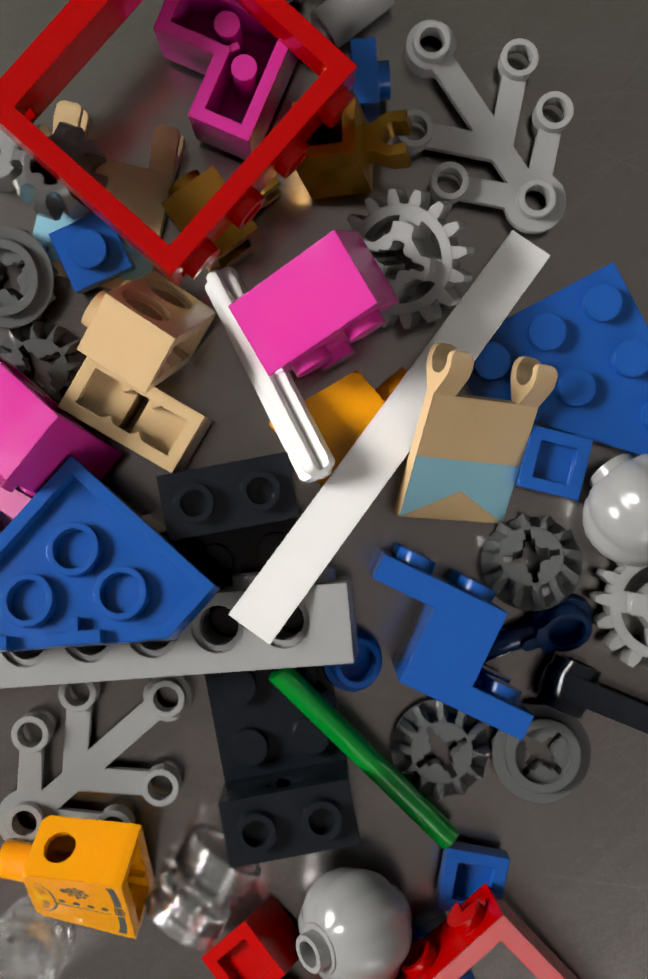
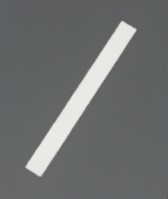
M514 230L510 232L462 297L460 303L456 305L230 611L229 616L266 643L271 644L409 453L427 391L426 363L430 347L440 342L452 344L457 350L465 351L472 355L475 361L551 255Z

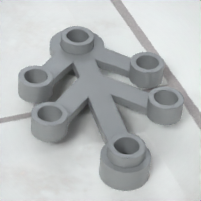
M437 20L419 22L410 30L407 36L404 50L406 65L412 73L421 78H435L469 130L433 123L431 117L423 110L410 109L407 110L410 121L420 124L425 130V136L420 140H410L406 136H395L396 143L406 142L410 153H418L425 149L491 162L504 181L498 182L468 177V173L462 165L451 161L444 162L434 169L429 182L430 194L437 202L448 201L450 204L461 201L502 209L508 222L515 229L527 234H540L550 230L562 218L566 208L565 190L562 184L553 176L561 132L567 127L574 114V106L571 99L563 92L550 91L544 94L537 102L532 113V122L537 129L529 166L527 167L515 149L514 142L526 81L532 76L539 61L536 46L531 41L523 38L513 39L504 46L498 59V71L501 81L493 116L454 57L456 40L452 30L446 24ZM426 36H434L440 40L442 48L437 52H427L421 47L420 40ZM513 53L522 54L528 61V67L523 70L514 69L508 63L507 57ZM547 105L557 106L563 114V120L556 123L548 121L543 115L542 108ZM444 174H451L458 179L460 189L454 193H446L439 188L437 179ZM529 191L540 192L546 201L545 208L542 210L529 208L525 202V194Z
M189 675L151 678L144 688L143 702L91 747L93 704L100 695L99 682L85 683L89 688L90 695L89 699L84 702L77 701L71 696L69 689L71 684H61L58 690V697L63 707L66 708L62 773L45 788V746L53 737V723L46 714L37 711L29 712L21 717L11 730L12 742L19 750L17 790L11 792L0 804V835L5 841L7 839H15L33 843L41 821L50 815L95 820L117 817L123 822L135 824V817L132 811L121 804L110 805L103 811L61 807L78 791L143 795L145 800L154 806L163 807L171 804L176 799L182 784L180 773L172 765L157 764L151 769L108 765L158 721H175L182 718L188 712L195 698V686ZM162 687L174 689L178 695V704L174 707L162 706L157 700V690ZM32 722L41 728L42 739L40 742H31L25 737L23 732L25 723ZM159 775L165 776L171 781L173 790L167 794L157 793L151 786V779ZM28 811L32 813L37 821L36 828H24L18 821V812Z

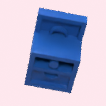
M396 542L392 552L378 546L368 566L372 578L419 601L391 659L399 682L523 741L534 715L519 700L522 691L509 684L511 680L508 677L483 665L508 614L492 602L497 591L455 569L452 570L449 578L446 579L433 572L437 564L436 562Z

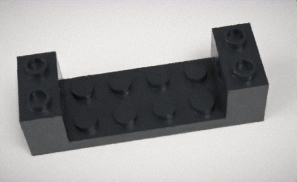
M288 452L156 476L168 542L179 540L182 554L217 586L233 585L232 575L260 572L302 515L293 465L288 457ZM213 606L210 612L212 628L222 636H236L238 622L228 615L231 610L224 606ZM298 606L284 624L282 630L296 632L303 628L304 617ZM321 666L294 668L339 712L334 686L324 676ZM274 669L205 674L225 780L218 801L230 868L361 844L358 811L348 758L269 681V676Z

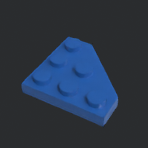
M614 262L506 318L474 361L471 376L464 385L467 394L510 401L511 369L518 357H533L539 360L540 364L553 366L558 373L557 382L552 392L539 406L534 425L593 439V442L615 448L617 451L633 456L648 454V326Z
M70 456L0 533V652L176 640L221 588L80 461Z

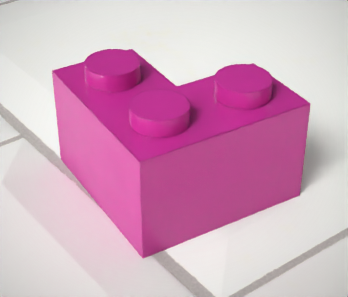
M165 0L153 27L164 58L205 75L188 113L196 139L246 160L265 138L299 58L235 0Z
M333 230L238 298L228 308L268 376L294 371L297 378H300L319 367L322 372L327 371L351 357L355 351L350 344L381 327L386 322L381 312L398 302L399 299L358 231Z
M1 356L0 487L13 492L18 486L26 495L33 498L70 456L80 461L97 478L102 480L123 455V452L98 430L58 408V402L51 399L14 364Z

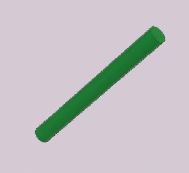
M294 668L274 669L269 676V681L442 849L450 847L456 841L459 830Z

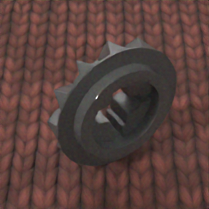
M0 226V261L6 266H19L21 264L26 266L21 269L22 273L16 279L21 288L19 290L21 294L14 288L0 290L1 328H18L41 319V314L48 304L56 299L53 293L54 279L59 273L52 266L48 256L49 247L40 243L29 234L28 230L11 226ZM0 267V281H1L5 275H4L3 270H2L1 267Z
M33 321L31 324L20 328L10 329L8 336L0 345V356L14 364L25 375H28L31 371L30 364L27 362L29 358L25 354L27 351L43 361L59 357L54 361L55 365L48 371L49 377L52 380L50 384L55 389V392L45 387L42 383L33 381L51 399L59 404L87 357L77 350L81 341L72 332L60 325Z
M523 512L517 519L507 523L500 521L489 539L484 540L481 557L482 574L487 586L497 591L495 596L503 603L525 611L545 610L563 602L577 587L582 573V551L574 539L572 530L565 529L556 523L550 515L544 518L530 517ZM531 540V545L535 546L538 555H548L550 558L541 562L537 583H533L532 575L528 573L525 564H514L513 561L523 556L525 541Z
M436 699L423 701L410 708L398 721L391 738V757L394 767L422 794L432 796L439 801L446 796L455 794L465 795L467 789L477 779L483 778L484 768L488 756L491 754L488 736L482 722ZM432 727L435 734L440 735L444 742L456 740L458 745L450 750L453 759L451 761L452 770L448 771L446 765L442 766L437 758L428 761L424 759L423 755L431 750L428 728Z
M524 704L534 715L525 735L530 739L534 738L540 743H543L549 737L552 738L554 741L550 744L549 750L554 756L553 760L559 767L555 770L549 763L546 765L540 760L534 761L531 765L526 764L525 762L531 754L526 747L525 741L499 729L496 736L491 739L492 766L503 786L516 797L528 802L541 804L559 801L572 794L587 776L592 754L588 734L576 717L560 712L545 704Z

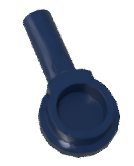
M572 593L563 602L552 608L533 611L530 620L499 631L485 662L520 649L531 651L541 648L544 652L551 653L554 651L567 652L581 647L592 634L593 611L584 597Z

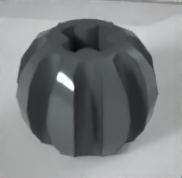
M59 122L53 134L46 123H40L36 126L103 187H107L108 177L95 173L99 166L107 162L97 140L90 139L83 142L85 137L83 128L66 122ZM14 146L10 164L12 167L22 169V173L12 183L23 203L35 201L34 210L37 215L57 221L60 220L65 207L73 219H77L92 211L59 181L56 183L51 180V174L27 152Z

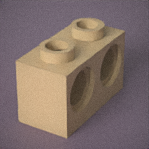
M153 271L133 281L127 279L119 287L111 291L105 292L102 290L92 299L82 317L81 323L87 327V330L77 350L145 394L189 363L217 312L156 271Z
M86 357L58 405V408L170 473L184 471L213 421L156 387L145 394L89 357Z

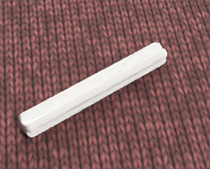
M226 266L221 270L213 269L207 274L206 279L208 282L205 285V290L285 451L288 452V457L299 479L305 483H311L318 479L326 478L332 473L335 459L290 372L268 376L228 308L230 304L248 292L242 279L233 267Z

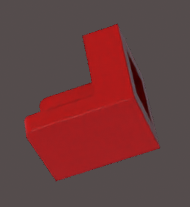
M270 896L243 922L210 948L201 959L216 979H281L299 959L296 951V939L300 935L299 929L273 896Z

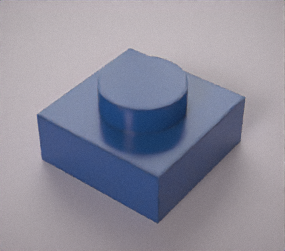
M376 37L350 39L349 59L357 65L351 92L353 94L356 93L367 122H372L378 118L380 101L390 100L389 60L377 61Z
M95 213L48 234L75 293L83 294L137 269L123 238Z
M533 425L514 486L579 501L593 439Z
M457 841L444 849L434 898L436 908L450 911L457 901L462 904L484 883H487L503 899L510 863L507 851Z

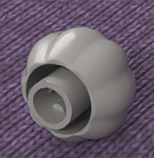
M625 453L606 462L591 477L589 484L592 489L584 502L582 512L583 527L587 538L604 557L620 564L635 567L648 565V454H642L633 458L631 454Z
M340 867L324 873L315 880L306 893L298 918L300 935L296 939V951L300 962L308 972L312 974L318 973L321 979H395L401 971L400 966L408 956L412 943V914L408 901L395 885L390 884L385 877L374 871Z

